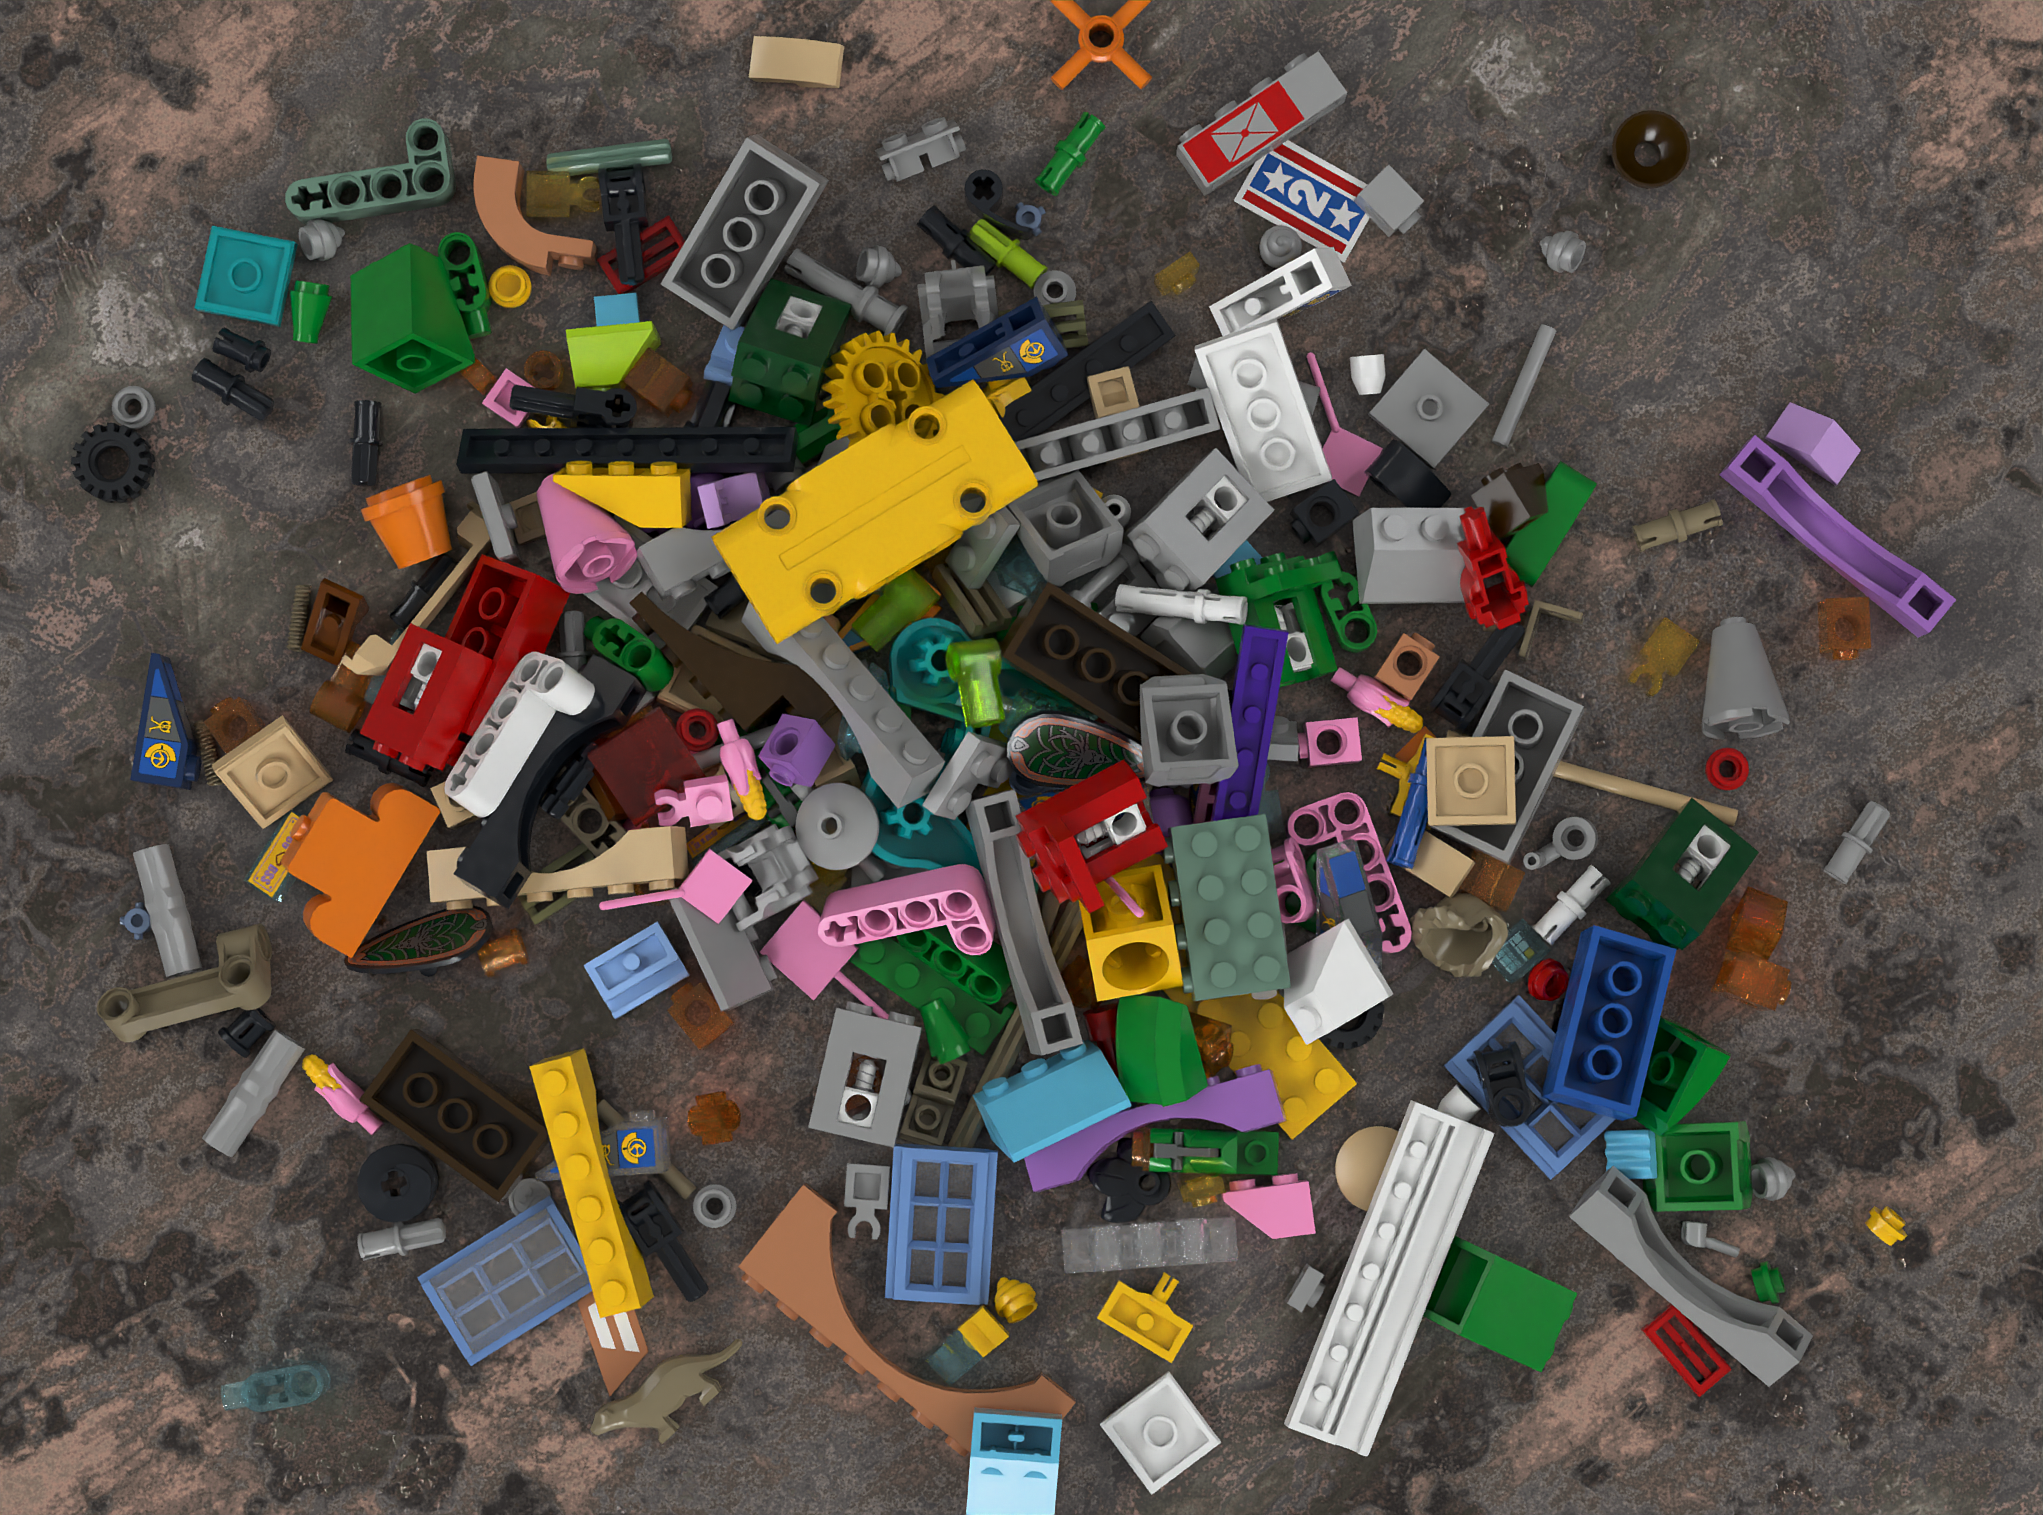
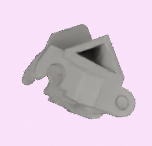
M951 260V270L924 273L926 284H918L917 287L926 358L960 340L933 342L934 339H939L945 335V323L973 319L977 321L978 327L981 328L999 318L994 275L985 276L984 266L956 269L955 260Z
M773 824L742 843L718 853L726 861L732 859L735 864L737 863L738 867L748 864L762 888L763 893L755 898L757 901L755 903L758 907L757 912L754 913L744 894L732 906V910L739 921L735 924L739 932L800 902L812 893L809 884L819 879L807 856L800 848L791 826L778 829L777 825Z

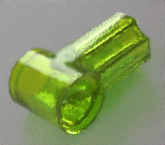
M913 568L890 581L884 588L883 595L851 625L877 653L907 624L918 621L940 599V596Z
M994 638L950 643L946 650V665L951 679L954 682H958L966 727H971L972 729L982 728L1005 721L998 682L1002 659L997 641Z

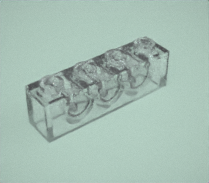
M1234 1215L1061 1227L1065 1274L1239 1261Z

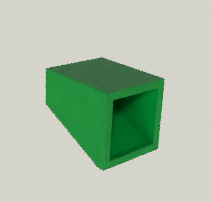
M1454 1236L1423 1316L1468 1340L1542 1372L1546 1362L1554 1352L1555 1342L1564 1322L1572 1313L1573 1302L1578 1293Z

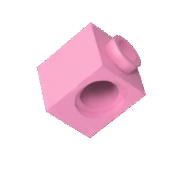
M1358 717L1306 722L1303 725L1304 733H1298L1299 759L1307 758V768L1353 764L1362 761ZM1332 732L1338 737L1340 747L1337 753L1326 755L1318 749L1317 737L1320 733Z

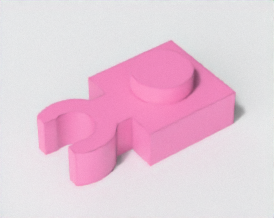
M726 774L683 781L685 793L677 794L670 789H662L654 793L656 805L670 804L673 806L668 812L658 813L660 826H672L679 822L682 817L689 816L691 827L734 820Z

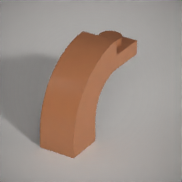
M477 155L473 182L477 211L484 227L494 242L510 259L528 270L551 276L553 259L559 260V266L574 270H583L584 264H596L598 248L594 241L546 234L534 229L524 220L521 212L520 198L525 170L519 161Z

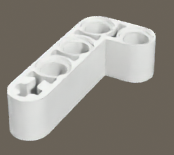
M539 652L526 654L515 666L448 775L444 787L445 794L478 818L489 816L501 803L556 711L568 715L581 713L593 699L595 692L594 684L561 659Z

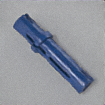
M1426 738L1415 773H1411L1408 779V783L1411 785L1407 800L1402 810L1392 847L1386 859L1391 864L1408 869H1413L1416 854L1428 821Z

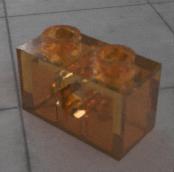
M1743 951L1726 952L1711 992L1758 1011H1775L1777 1004L1784 1005L1790 993L1792 981L1787 980L1790 969Z

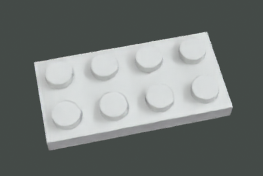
M1277 318L1195 346V353L1209 387L1237 470L1267 502L1332 480L1330 468Z

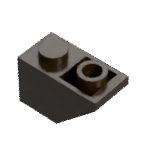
M1520 462L1506 470L1503 467L1485 476L1481 480L1484 487L1471 495L1478 508H1484L1488 524L1498 539L1518 533L1548 512L1544 470L1539 463L1523 467Z

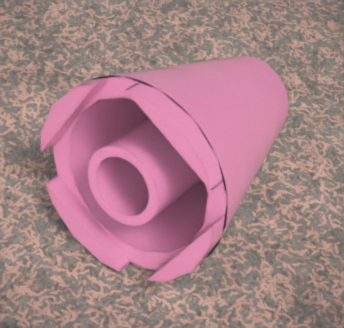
M551 474L542 481L536 495L557 581L566 592L581 594L599 590L596 583L606 578H609L611 583L620 579L632 567L637 558L634 539L606 509L553 482L554 474Z

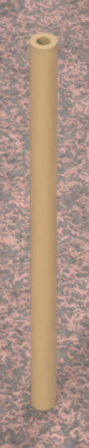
M1448 730L1446 738L1472 737L1466 734L1459 735L1451 730ZM1560 761L1553 776L1676 811L1693 798ZM1693 798L1724 824L1735 825L1738 810Z

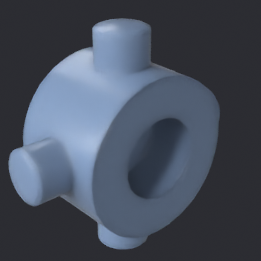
M1022 202L1018 203L1015 206L1017 209L1016 224L1032 228L1034 236L1041 234L1042 231L1039 227L1041 225V216L1046 213L1042 206L1038 208L1032 205L1024 206Z
M136 902L134 909L128 911L125 917H120V925H125L128 931L134 933L135 940H142L143 934L151 930L150 916L148 911L144 909V903Z

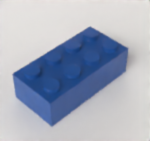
M1595 925L1581 932L1541 1093L1542 1098L1622 1121L1637 1116L1677 949Z

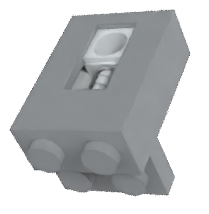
M1215 448L1199 460L1145 516L1123 533L1122 543L1130 546L1137 553L1139 562L1155 576L1158 585L1162 589L1194 592L1205 584L1269 517L1274 509L1220 451ZM1215 500H1217L1220 503L1222 509H1220L1217 506ZM1193 509L1196 515H1192L1189 521L1185 516ZM1211 528L1213 532L1205 538L1203 535Z
M848 1001L846 1009L836 1008L808 1128L894 1148L914 1062L917 1059L923 1027L914 1025V1016L890 1011L888 1019L871 1015L873 1007ZM854 1053L877 1059H858L861 1064L856 1068L858 1070L857 1076H854L856 1083L852 1087L847 1086ZM884 1059L887 1061L880 1092L875 1093L872 1087H875L873 1082L874 1078H877L875 1074L879 1068L876 1067L874 1061ZM856 1094L865 1096L871 1104L870 1114L862 1120L852 1118L847 1112V1102L851 1096Z

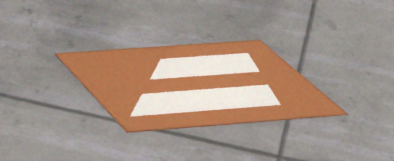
M591 1291L583 1296L577 1304L610 1397L648 1353V1348L635 1310L600 1318L594 1295Z

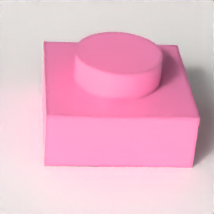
M506 368L482 404L516 428H521L530 413L510 408L511 391L515 385L533 386Z

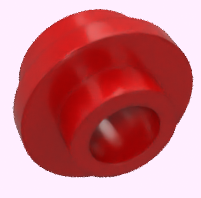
M700 708L690 709L683 713L677 721L675 729L677 740L689 751L701 752L709 749L718 738V722L707 710ZM692 724L702 725L705 729V735L701 738L692 737L689 733V727Z
M1734 748L1718 749L1707 759L1705 765L1706 777L1717 789L1724 791L1737 789L1744 784L1748 777V761L1740 751ZM1726 761L1732 764L1734 771L1731 777L1727 778L1720 774L1719 766L1722 762Z
M1551 958L1535 965L1529 974V993L1538 1000L1553 1001L1558 999L1566 990L1569 981L1568 974L1564 970L1563 965Z

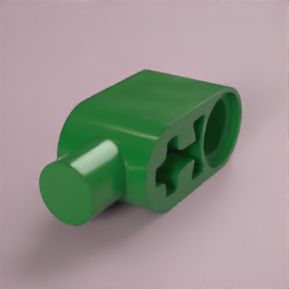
M460 232L450 233L440 241L438 257L442 259L469 339L487 336L492 333L487 314L492 304V297L489 293V284L481 252L468 235ZM459 246L470 248V256L465 263L460 265L450 263V254L455 248ZM460 278H468L470 286L477 293L473 296L474 303L467 305L462 299L467 296L465 284Z
M1331 551L1319 556V562L1322 564L1337 560L1342 577L1320 586L1318 592L1319 602L1338 645L1349 653H1360L1374 642L1377 635V625L1368 604H1359L1358 581L1354 576L1343 571L1335 551ZM1333 583H1337L1339 588L1347 587L1349 589V593L1344 598L1347 608L1350 610L1356 605L1359 611H1352L1341 620L1337 618L1336 614H1341L1344 608L1339 598L1331 599L1329 597V593L1333 589ZM1351 621H1358L1364 624L1368 633L1366 641L1353 643L1348 640L1345 635L1346 624Z
M595 616L586 623L584 627L585 637L593 642L597 651L609 663L636 677L647 691H659L669 684L674 674L673 664L646 636L617 618L604 620L600 616Z

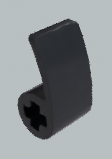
M986 169L976 170L969 175L964 187L965 200L969 209L979 218L986 219L1001 232L1019 239L1029 240L1033 236L1032 228L1013 223L995 214L1001 206L1003 199L1002 182L998 175ZM981 185L985 189L987 185L991 186L992 198L987 200L983 196L978 200L976 198V187Z
M1394 439L1365 471L1366 476L1386 494L1396 497L1406 508H1441L1451 496V492L1438 477L1407 447Z

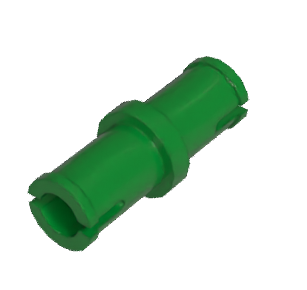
M1083 112L1064 141H1058L1054 147L1056 153L1041 174L1035 179V182L1047 193L1051 192L1053 196H1057L1075 168L1083 166L1087 160L1085 154L1100 133L1106 128L1097 117L1092 114L1089 115L1088 112Z

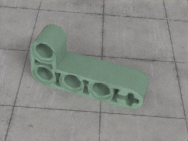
M426 118L416 120L409 126L406 132L409 163L295 181L288 187L285 193L287 208L301 223L307 224L309 220L322 219L333 223L445 205L453 199L456 192L449 139L436 121ZM428 133L438 135V142L432 149H418V142L423 135ZM434 174L444 176V183L438 191L427 192L424 190V183L428 177ZM399 181L402 183V189L396 197L389 199L382 196V190L388 182ZM350 187L358 188L360 193L356 202L350 205L341 204L340 197L344 190ZM311 194L316 201L310 202V209L305 211L300 204H304L306 196ZM325 200L330 201L331 208L324 202Z

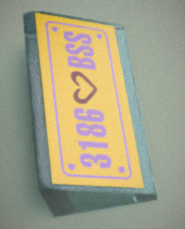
M293 809L284 815L244 879L245 882L277 903L282 902L297 878L290 874L281 864V859L293 840L290 837L291 830L301 816L300 813Z
M744 811L734 817V820L724 823L715 830L708 826L686 842L687 854L696 866L709 848L718 854L743 840L749 839L769 825L770 821L766 815L763 819L756 821L751 819L748 813Z

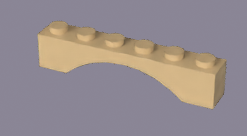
M665 826L629 830L613 847L594 860L578 867L554 873L531 871V875L517 896L526 895L527 903L553 901L552 892L567 891V899L593 897V888L608 887V895L634 893V884L643 883L649 884V891L674 889L675 880H684L689 875L685 827ZM466 847L427 851L431 903H446L447 910H463L473 908L472 900L486 899L487 907L501 906L466 886L453 874L457 869V860Z

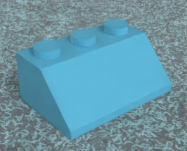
M1089 1040L1083 1041V1044L1060 1050L1059 1054L1047 1060L1041 1058L1030 1061L1021 1068L1022 1072L1007 1079L1005 1077L993 1079L983 1085L982 1091L973 1095L991 1140L1014 1163L1132 1106L1103 1053Z

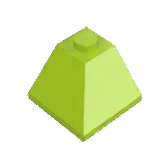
M652 321L566 329L576 389L581 387L604 392L613 388L624 389L661 345L660 335Z

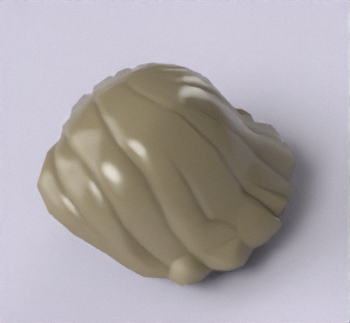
M1455 893L1452 898L1445 897L1434 907H1429L1428 909L1420 908L1409 920L1412 932L1411 939L1423 957L1435 966L1440 967L1441 970L1450 972L1454 977H1480L1482 972L1489 968L1508 937L1506 920L1500 913L1496 912L1491 905L1470 893Z

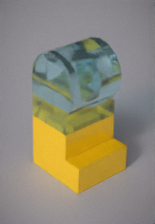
M983 1304L946 1338V1341L925 1361L950 1386L989 1352L1009 1337V1332Z

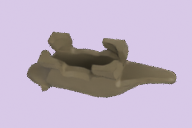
M735 1339L723 1350L712 1354H683L662 1360L653 1368L636 1391L626 1397L608 1402L596 1411L590 1427L591 1432L594 1435H601L626 1427L657 1429L658 1440L663 1444L680 1427L669 1417V1414L677 1410L686 1398L701 1393L699 1401L705 1406L721 1391L722 1386L719 1381L705 1375V1372L733 1356L741 1348L742 1340Z

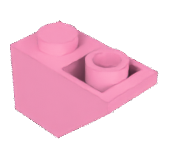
M1297 1173L1272 1176L1273 1184L1261 1186L1255 1185V1179L1229 1182L1230 1190L1221 1191V1199L1272 1239L1316 1233L1309 1181H1298Z

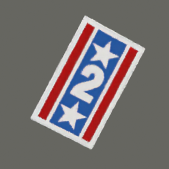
M1289 140L1255 162L1234 199V202L1277 226L1282 225L1292 228L1302 240L1317 248L1334 247L1342 262L1346 261L1369 220L1367 214L1354 202L1357 195L1368 184Z

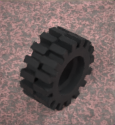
M107 423V426L98 424L93 426V432L85 431L81 435L84 439L82 443L78 444L76 442L73 448L77 451L76 457L71 456V464L76 468L72 472L75 479L80 481L79 485L85 491L105 502L113 503V501L124 503L127 502L129 497L133 499L139 497L138 491L144 488L147 490L150 485L147 480L149 476L154 477L155 469L152 468L155 457L150 453L149 449H151V446L140 434L125 425L119 426L116 423ZM111 447L122 448L129 458L127 471L116 479L103 477L98 469L100 455Z

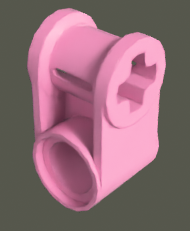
M1290 837L1284 840V845L1271 849L1273 864L1284 860V862L1273 867L1281 922L1286 924L1307 921L1312 918L1317 908V898L1306 871L1303 854L1296 840ZM1291 892L1296 893L1301 900V908L1296 915H1291L1285 907L1286 897Z

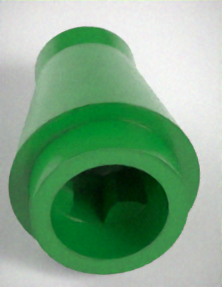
M295 280L294 291L290 290L293 322L292 340L318 344L319 334L333 297L328 296L330 285Z
M942 997L918 1007L922 1016L931 1057L936 1056L940 1065L954 1060L971 1050L967 1042L970 1037L947 1008Z

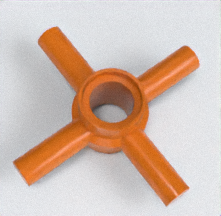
M1050 0L1080 30L1078 36L1080 49L1051 77L1052 82L1059 89L1063 90L1091 61L1096 63L1112 61L1140 90L1143 89L1151 81L1152 76L1123 49V29L1152 0H1128L1112 17L1098 15L1092 18L1074 0ZM1097 31H1105L1111 35L1113 41L1109 46L1100 48L1094 46L1089 38Z

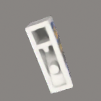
M1334 247L1315 248L1212 304L1209 308L1222 336L1275 318H1277L1278 322L1350 287L1351 283Z

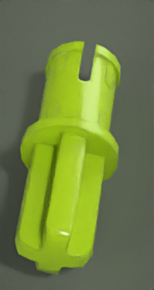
M980 219L972 227L969 238L997 261L996 266L998 268L1004 266L1025 282L1030 289H1033L1037 279L1047 272L1048 267L1039 263L1019 246L1020 241L1018 239L1012 241L986 219Z

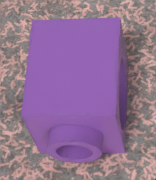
M782 714L758 757L770 769L769 775L778 783L785 786H792L794 783L812 787L836 744L816 720Z

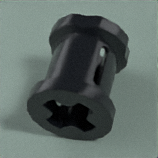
M257 1008L255 1010H244L228 1028L222 1027L218 1034L234 1051L247 1058L251 1054L250 1047L267 1030L273 1031L277 1026L262 1009ZM251 1023H254L244 1035H240Z

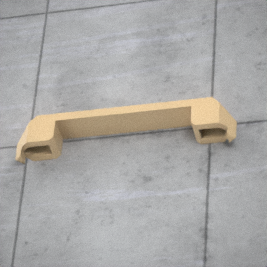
M473 501L467 503V508L470 512L457 527L458 543L469 551L412 620V624L423 629L428 627L477 566L481 554L486 555L492 547L480 506ZM408 627L393 645H390L376 634L370 635L357 650L353 659L344 655L341 660L342 664L358 675H387Z

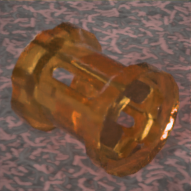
M517 927L510 929L509 935L486 942L477 951L481 965L488 978L495 976L496 971L519 962L523 966L530 963L524 940Z

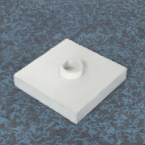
M1169 1371L1100 1422L1103 1430L1151 1495L1221 1443L1220 1439Z

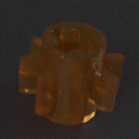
M1078 955L1062 971V980L1066 982L1065 987L1073 1006L1077 1008H1087L1090 1006L1093 1010H1097L1103 1001L1097 1002L1089 958L1084 960L1082 956Z
M725 1091L695 1096L697 1105L690 1108L687 1116L691 1133L702 1137V1145L704 1146L732 1141L733 1135L731 1132L736 1131L741 1122V1113L737 1103L732 1100H726Z

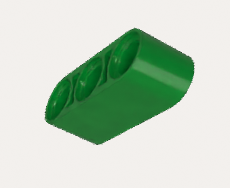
M1562 461L1558 463L1545 483L1548 512L1514 534L1505 547L1508 557L1506 561L1516 572L1520 581L1524 580V583L1530 587L1534 586L1597 485L1596 482Z
M947 925L896 936L898 942L905 950L982 1003L994 1004L998 1002L1012 984L1002 946L992 941L991 948L986 953L969 955L957 948Z

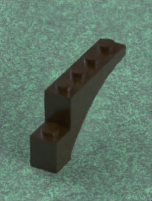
M643 592L639 593L629 602L637 611L632 620L648 637L654 632L657 633L666 643L660 649L661 652L676 668L683 663L694 674L689 680L690 684L705 700L713 695L723 706L717 712L724 721L733 719L736 729L741 726L748 734L751 733L786 700L791 703L784 709L789 715L816 720L820 726L825 724L840 710L828 693L799 666L763 661L714 645L688 631L666 615Z

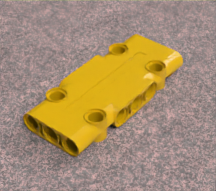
M972 379L931 405L917 408L911 413L909 418L897 425L891 423L880 428L805 473L787 487L788 491L779 496L766 499L758 509L711 536L769 634L778 644L821 617L834 614L841 605L853 598L858 600L867 596L945 549L962 537L963 531L972 526L982 524L991 514L1039 485L1033 471L978 384ZM927 420L934 422L939 432L933 438L923 439L916 434L914 428L919 422ZM970 493L977 494L984 500L985 506L979 512L970 513L961 506V499ZM782 510L789 515L790 520L784 528L773 529L765 523L766 516L771 511ZM821 583L831 585L836 592L834 599L825 604L818 603L811 597L812 589Z

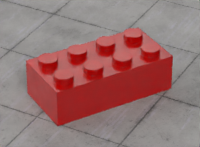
M481 554L445 636L446 639L494 660L460 732L470 737L476 732L518 662L531 652L545 653L570 595V592H566L561 586L538 574Z

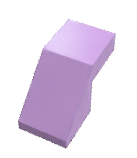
M746 472L708 482L697 487L708 529L740 520L758 509L766 499L771 498L765 472Z

